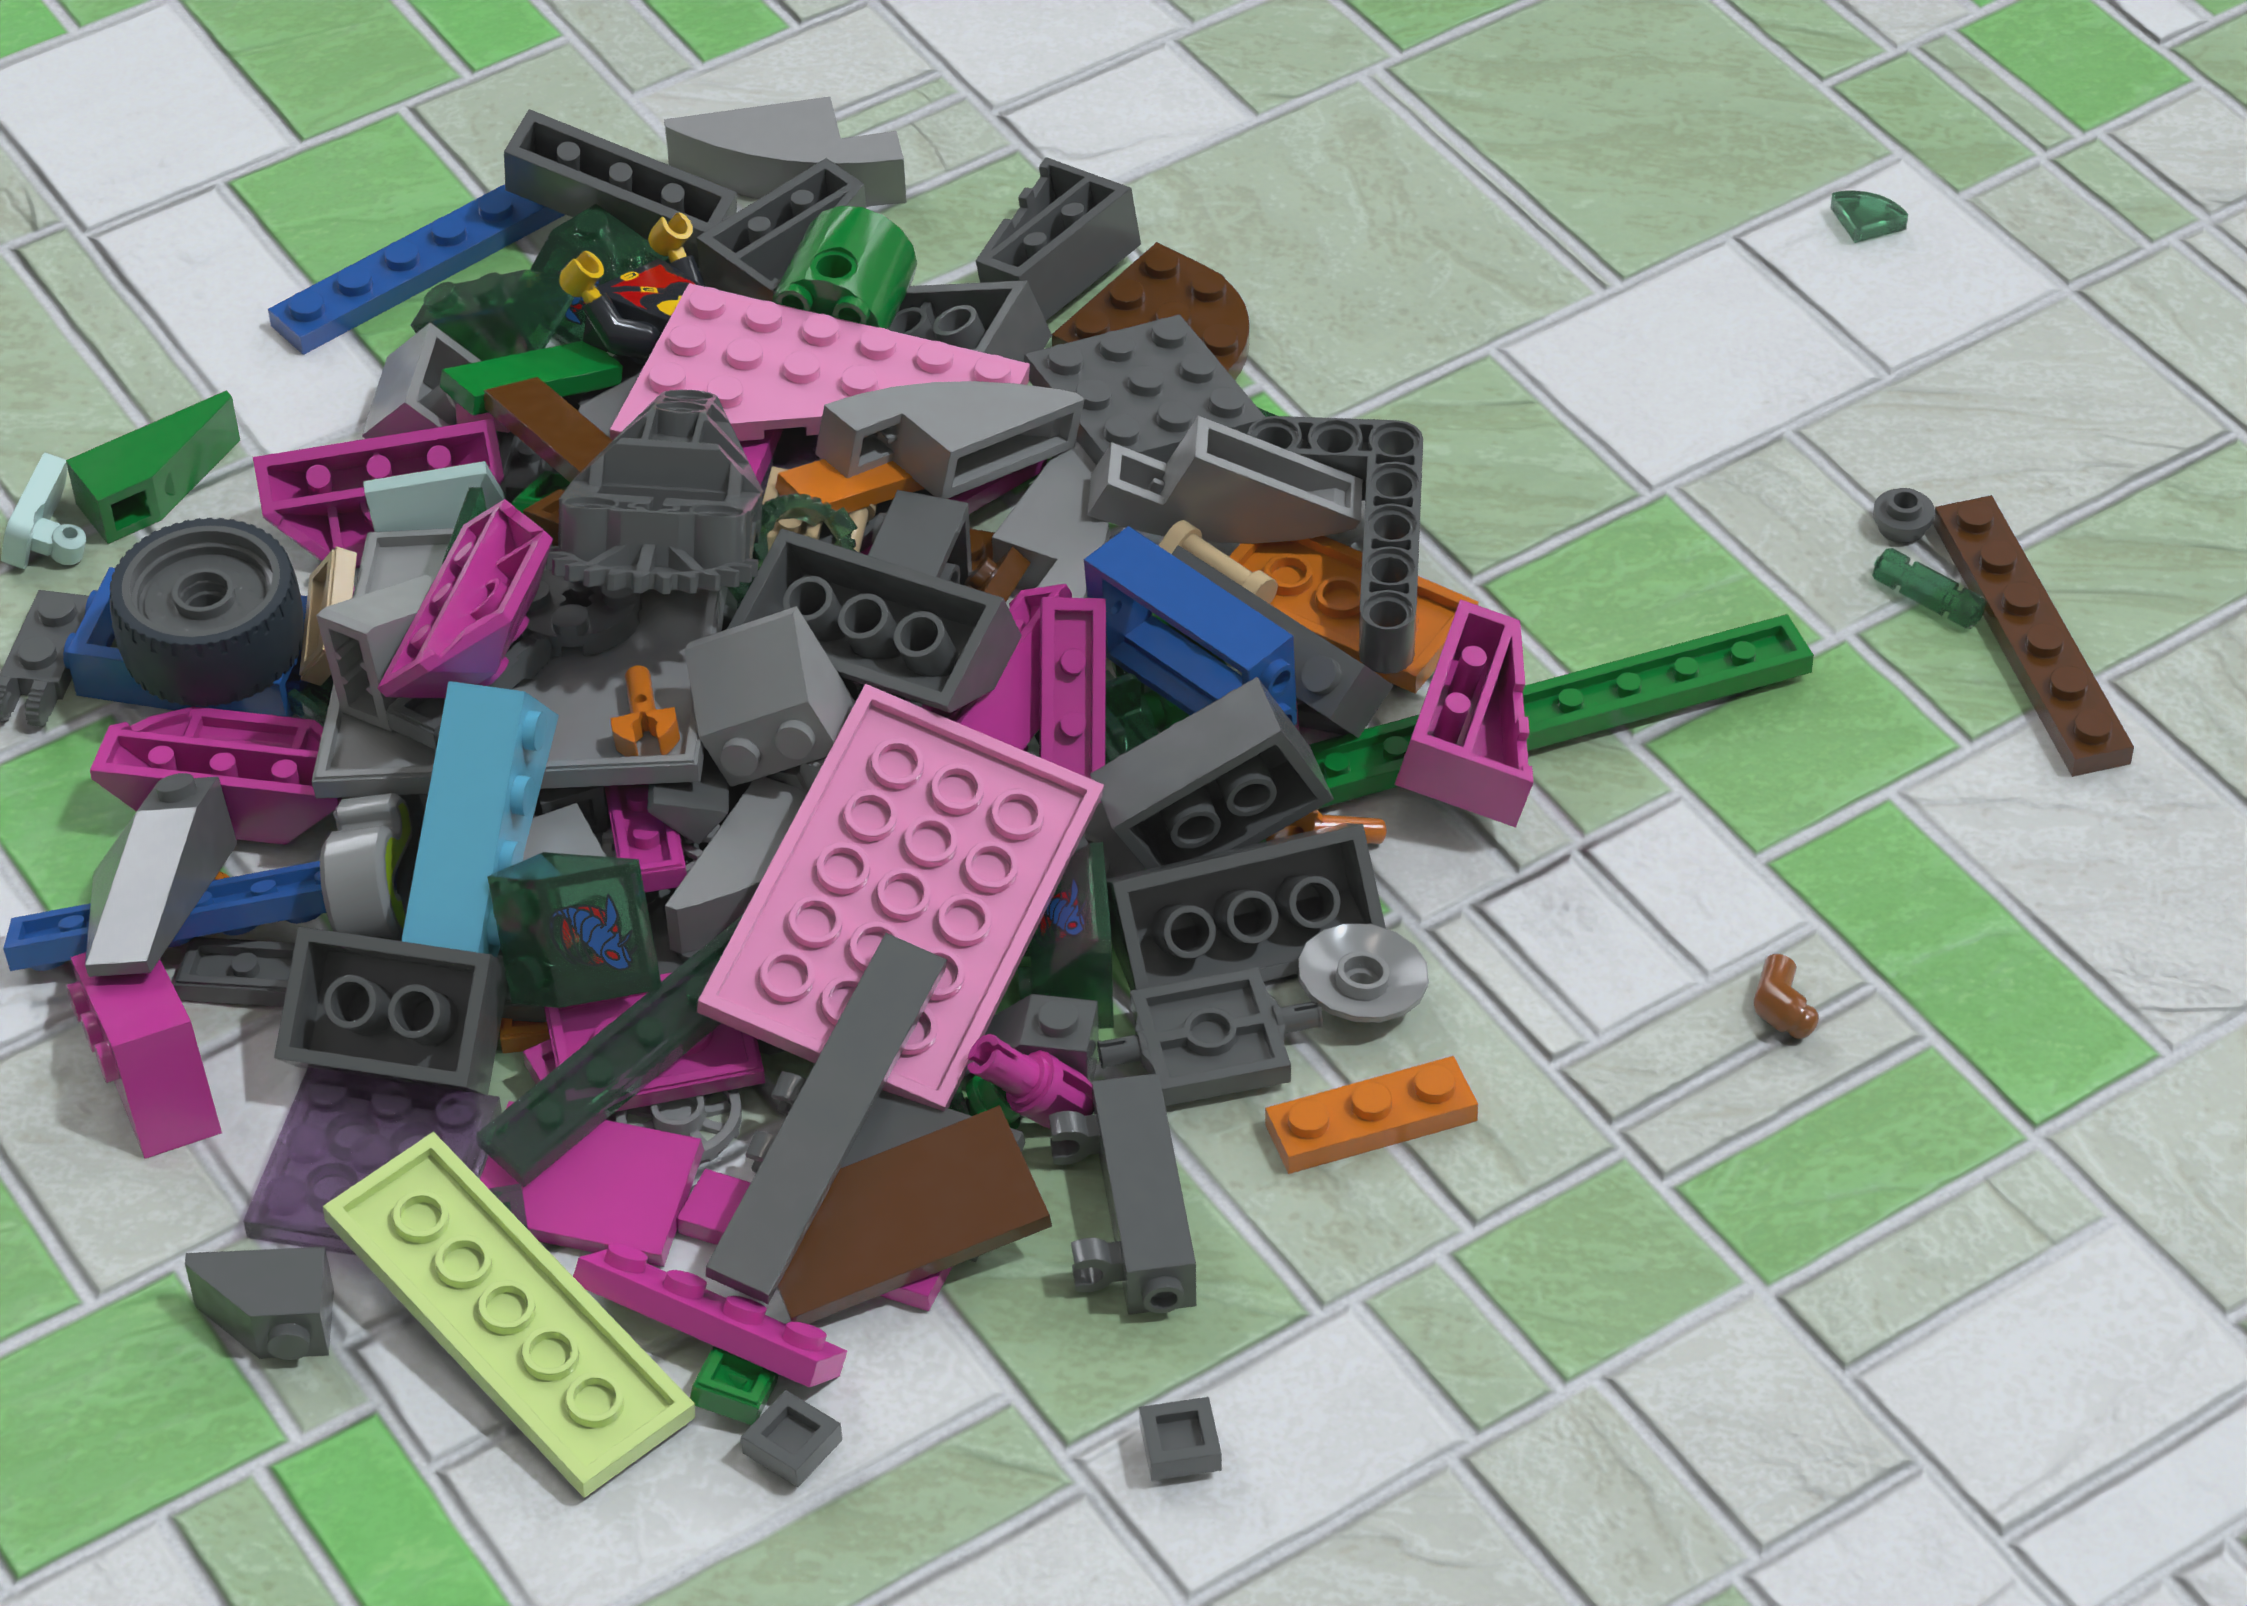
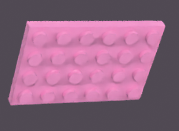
M865 684L698 999L697 1013L816 1063L885 933H888L945 958L947 962L946 970L882 1090L945 1111L946 1108H949L968 1069L967 1064L971 1063L967 1059L971 1047L980 1037L985 1035L1102 798L1104 784Z

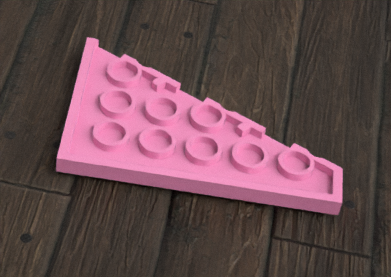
M689 283L610 428V438L614 440L664 391L699 390L717 395L738 440L746 441L764 439V430L804 427L806 436L819 435L825 404L857 394L895 386L961 381L1027 385L1029 382L1030 364L999 355L978 352L940 341L923 339L885 328L868 326L825 314L776 304L771 301L758 300Z

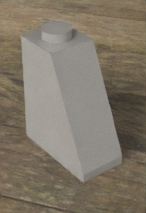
M422 575L324 607L316 615L342 713L390 732L392 731L389 728L386 710L399 697H385L377 688L435 578Z

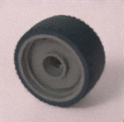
M197 518L162 527L161 530L154 531L151 535L142 538L139 543H135L126 552V555L122 556L120 563L116 565L115 572L112 574V581L110 582V612L114 635L121 657L138 685L140 684L145 691H149V694L158 696L161 700L165 699L170 703H178L183 706L190 705L192 707L220 706V704L226 705L234 701H242L244 698H250L256 693L263 692L265 688L271 687L275 680H279L283 673L286 674L289 671V667L293 666L295 659L299 656L303 642V606L295 571L287 552L282 545L280 546L279 541L274 539L270 533L267 534L265 530L256 528L253 524L249 525L246 522H239L234 519Z

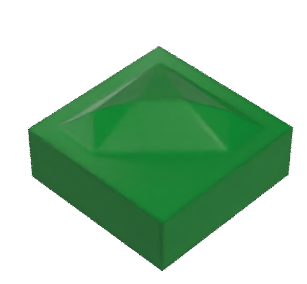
M713 1346L692 1385L690 1399L697 1407L752 1425L760 1417L777 1384L779 1374Z

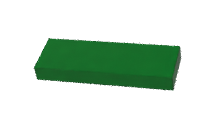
M579 341L442 369L440 388L472 416L489 413L484 409V390L538 377L558 395L566 397L621 384L623 365L604 350Z

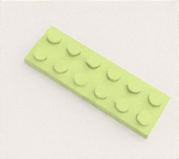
M434 1131L323 1206L325 1222L583 1498L587 1497L695 1418V1403Z

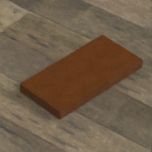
M997 1106L840 1168L777 1287L791 1322L810 1324L1052 1227L1050 1214L1001 1107Z

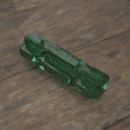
M1887 548L1881 556L1877 557L1872 574L1877 582L1892 590L1896 589L1897 585L1900 586L1899 593L1941 616L1944 615L1945 611L1948 612L1947 619L1965 629H1972L1983 617L1986 600L1982 595L1967 587H1963L1962 591L1957 590L1959 583L1918 561H1915L1912 566L1909 564L1911 558L1894 548Z

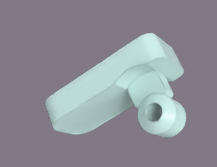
M46 452L42 455L6 526L1 562L25 569L28 565L30 550L46 556L51 555L56 562L63 565H74L82 560L86 543L85 532L75 525H60V523L50 520L64 491L68 471L66 459Z

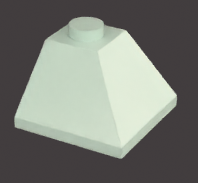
M485 461L363 481L364 492L375 532L462 528L465 523L505 499L503 490Z

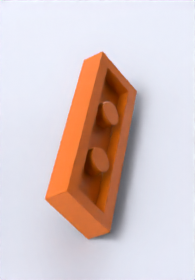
M1454 1056L1265 1108V1126L1288 1174L1466 1125L1478 1120V1102Z

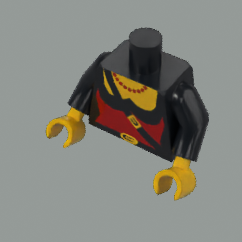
M676 213L668 224L666 219L661 217L649 234L648 241L651 248L660 255L668 256L671 263H667L659 258L597 287L594 284L604 274V268L598 257L589 251H584L576 259H572L561 271L559 283L562 289L573 297H582L586 303L581 307L586 314L583 342L642 366L646 364L688 284L706 287L693 255L687 256L683 248V244L693 232V226L686 215Z

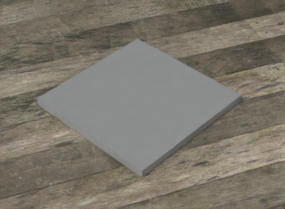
M461 528L367 533L353 598L422 575L436 578ZM720 586V591L697 588V593L691 594L681 590H671L670 594H662L655 589H648L640 593L642 609L638 612L640 623L636 631L627 640L607 651L586 656L583 655L582 646L561 647L563 657L551 656L548 664L544 666V669H540L536 676L531 680L523 678L511 689L525 691L559 715L540 789L701 781L705 746L698 735L685 648L688 642L722 631L724 604H726L728 587ZM642 665L649 670L656 709L675 707L680 740L667 755H661L658 738L652 736L649 731H645L643 737L636 742L639 756L625 757L616 750L610 718L630 713L625 673L632 666ZM333 684L312 777L315 797L318 799L364 797L396 793L397 795L428 794L436 750L394 730L390 732L342 713Z

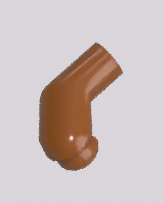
M1772 954L1765 959L1754 997L1755 1012L1779 1032L1788 1031L1793 1038L1804 1039L1815 1030L1819 1022V1014L1813 1006L1806 1004L1807 1000L1802 994L1792 988L1797 969L1795 962L1785 955Z

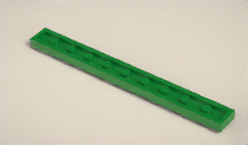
M1785 614L1525 685L1523 690L1524 715L1529 720L1527 751L1812 673L1814 654L1789 615ZM1419 715L1364 729L1359 738L1349 733L1309 744L1334 800L1320 808L1399 787L1395 785Z

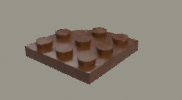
M1156 242L1052 333V347L1156 321L1161 318L1181 315L1232 378L1236 380L1246 363L1249 353V316L1240 294L1221 273Z

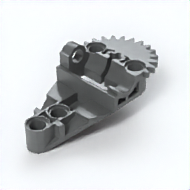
M670 390L662 392L573 479L559 498L558 546H551L546 561V569L552 570V575L565 577L564 580L568 582L583 581V586L587 587L607 585V590L611 591L632 588L634 593H643L648 589H655L662 594H670L672 589H678L690 594L697 593V588L720 591V586L736 588L739 587V582L750 583L752 582V577L758 576V560L752 558L754 543L759 544L763 490L717 395L699 390Z

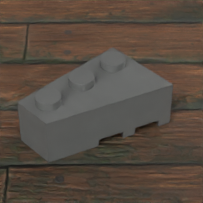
M1045 157L1039 166L1040 178L1033 188L1025 187L1018 197L1020 208L1012 219H1003L976 259V266L980 283L1027 280L1047 321L1139 247L1141 240L1131 187Z
M825 158L702 233L696 239L700 273L706 287L772 302V298L810 223L822 211L838 206L866 208L864 183Z

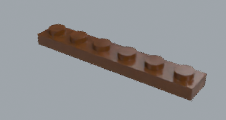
M1990 495L1936 506L1933 525L2071 776L2074 777L2130 765L2134 745L1993 496Z

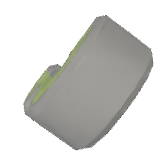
M396 793L343 799L333 813L338 831L331 832L322 845L320 855L321 888L331 928L334 932L402 941L406 916L401 897L395 891L394 875L412 838L409 808L405 800Z

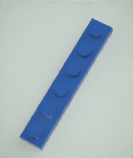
M504 184L268 308L271 327L304 355L565 216V214L505 190Z
M320 861L213 880L168 947L183 945L194 937L220 932L226 935H241L252 931L258 925L286 920L293 924L305 923L316 919L323 913H327L321 888ZM397 868L394 875L395 891L397 889L399 868ZM91 903L11 918L3 948L10 971L32 968L36 971H47L63 965L66 961L71 960L73 956L86 953Z

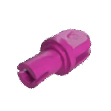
M992 1034L983 1035L971 1047L967 1059L974 1062L967 1064L968 1070L975 1076L981 1077L1002 1088L1006 1092L1007 1102L1016 1113L1049 1129V1115L1053 1113L1075 1111L1084 1116L1093 1114L1092 1083L1082 1073L1059 1061L1058 1058L1048 1052L1040 1050L1029 1055L1022 1054Z

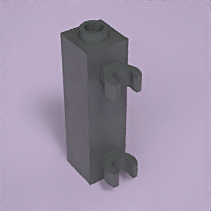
M1159 1073L1092 1081L1093 1115L1084 1116L1075 1111H1061L1049 1115L1052 1134L1050 1146L1054 1164H1073L1085 1159L1090 1154L1099 1153L1115 1242L1107 1243L1098 1238H1083L1071 1242L1074 1260L1072 1272L1075 1289L1077 1292H1094L1107 1287L1112 1282L1122 1281L1128 1315L1147 1312L1167 1313L1178 1308L1197 1306L1196 1261Z

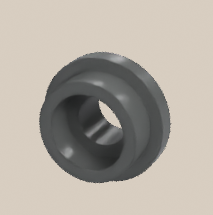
M1897 488L1882 493L1876 499L1873 510V517L1880 533L1888 540L1897 543H1911L1921 539L1932 526L1935 515L1932 501L1923 493L1910 488Z

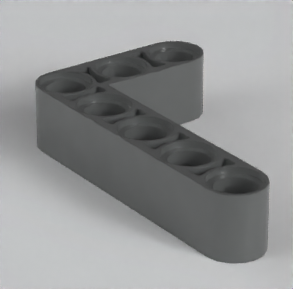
M1270 416L1256 420L1249 427L1247 435L1363 479L1362 501H1365L1360 594L1359 657L1360 661L1374 672L1389 674L1406 669L1413 662L1415 656L1423 465L1422 432L1415 425L1399 420Z

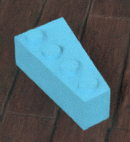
M448 681L402 942L491 954L496 958L500 946L504 947L508 942L512 926L510 906L516 882L521 873L524 851L559 718L558 714L525 691Z

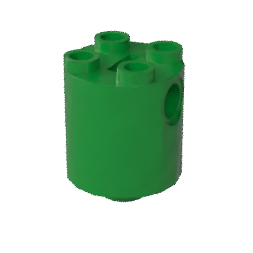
M838 206L822 211L810 223L772 298V302L889 330L915 275L917 260L914 247L899 226L877 212L856 206Z

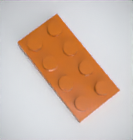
M1326 536L1297 541L1255 544L1240 543L1230 554V558L1251 572L1263 571L1276 580L1278 589L1270 605L1362 663L1359 657V618L1363 552ZM1418 576L1415 656L1413 662L1406 669L1397 673H1375L1389 683L1416 694L1436 669L1460 599L1475 605H1479V602Z

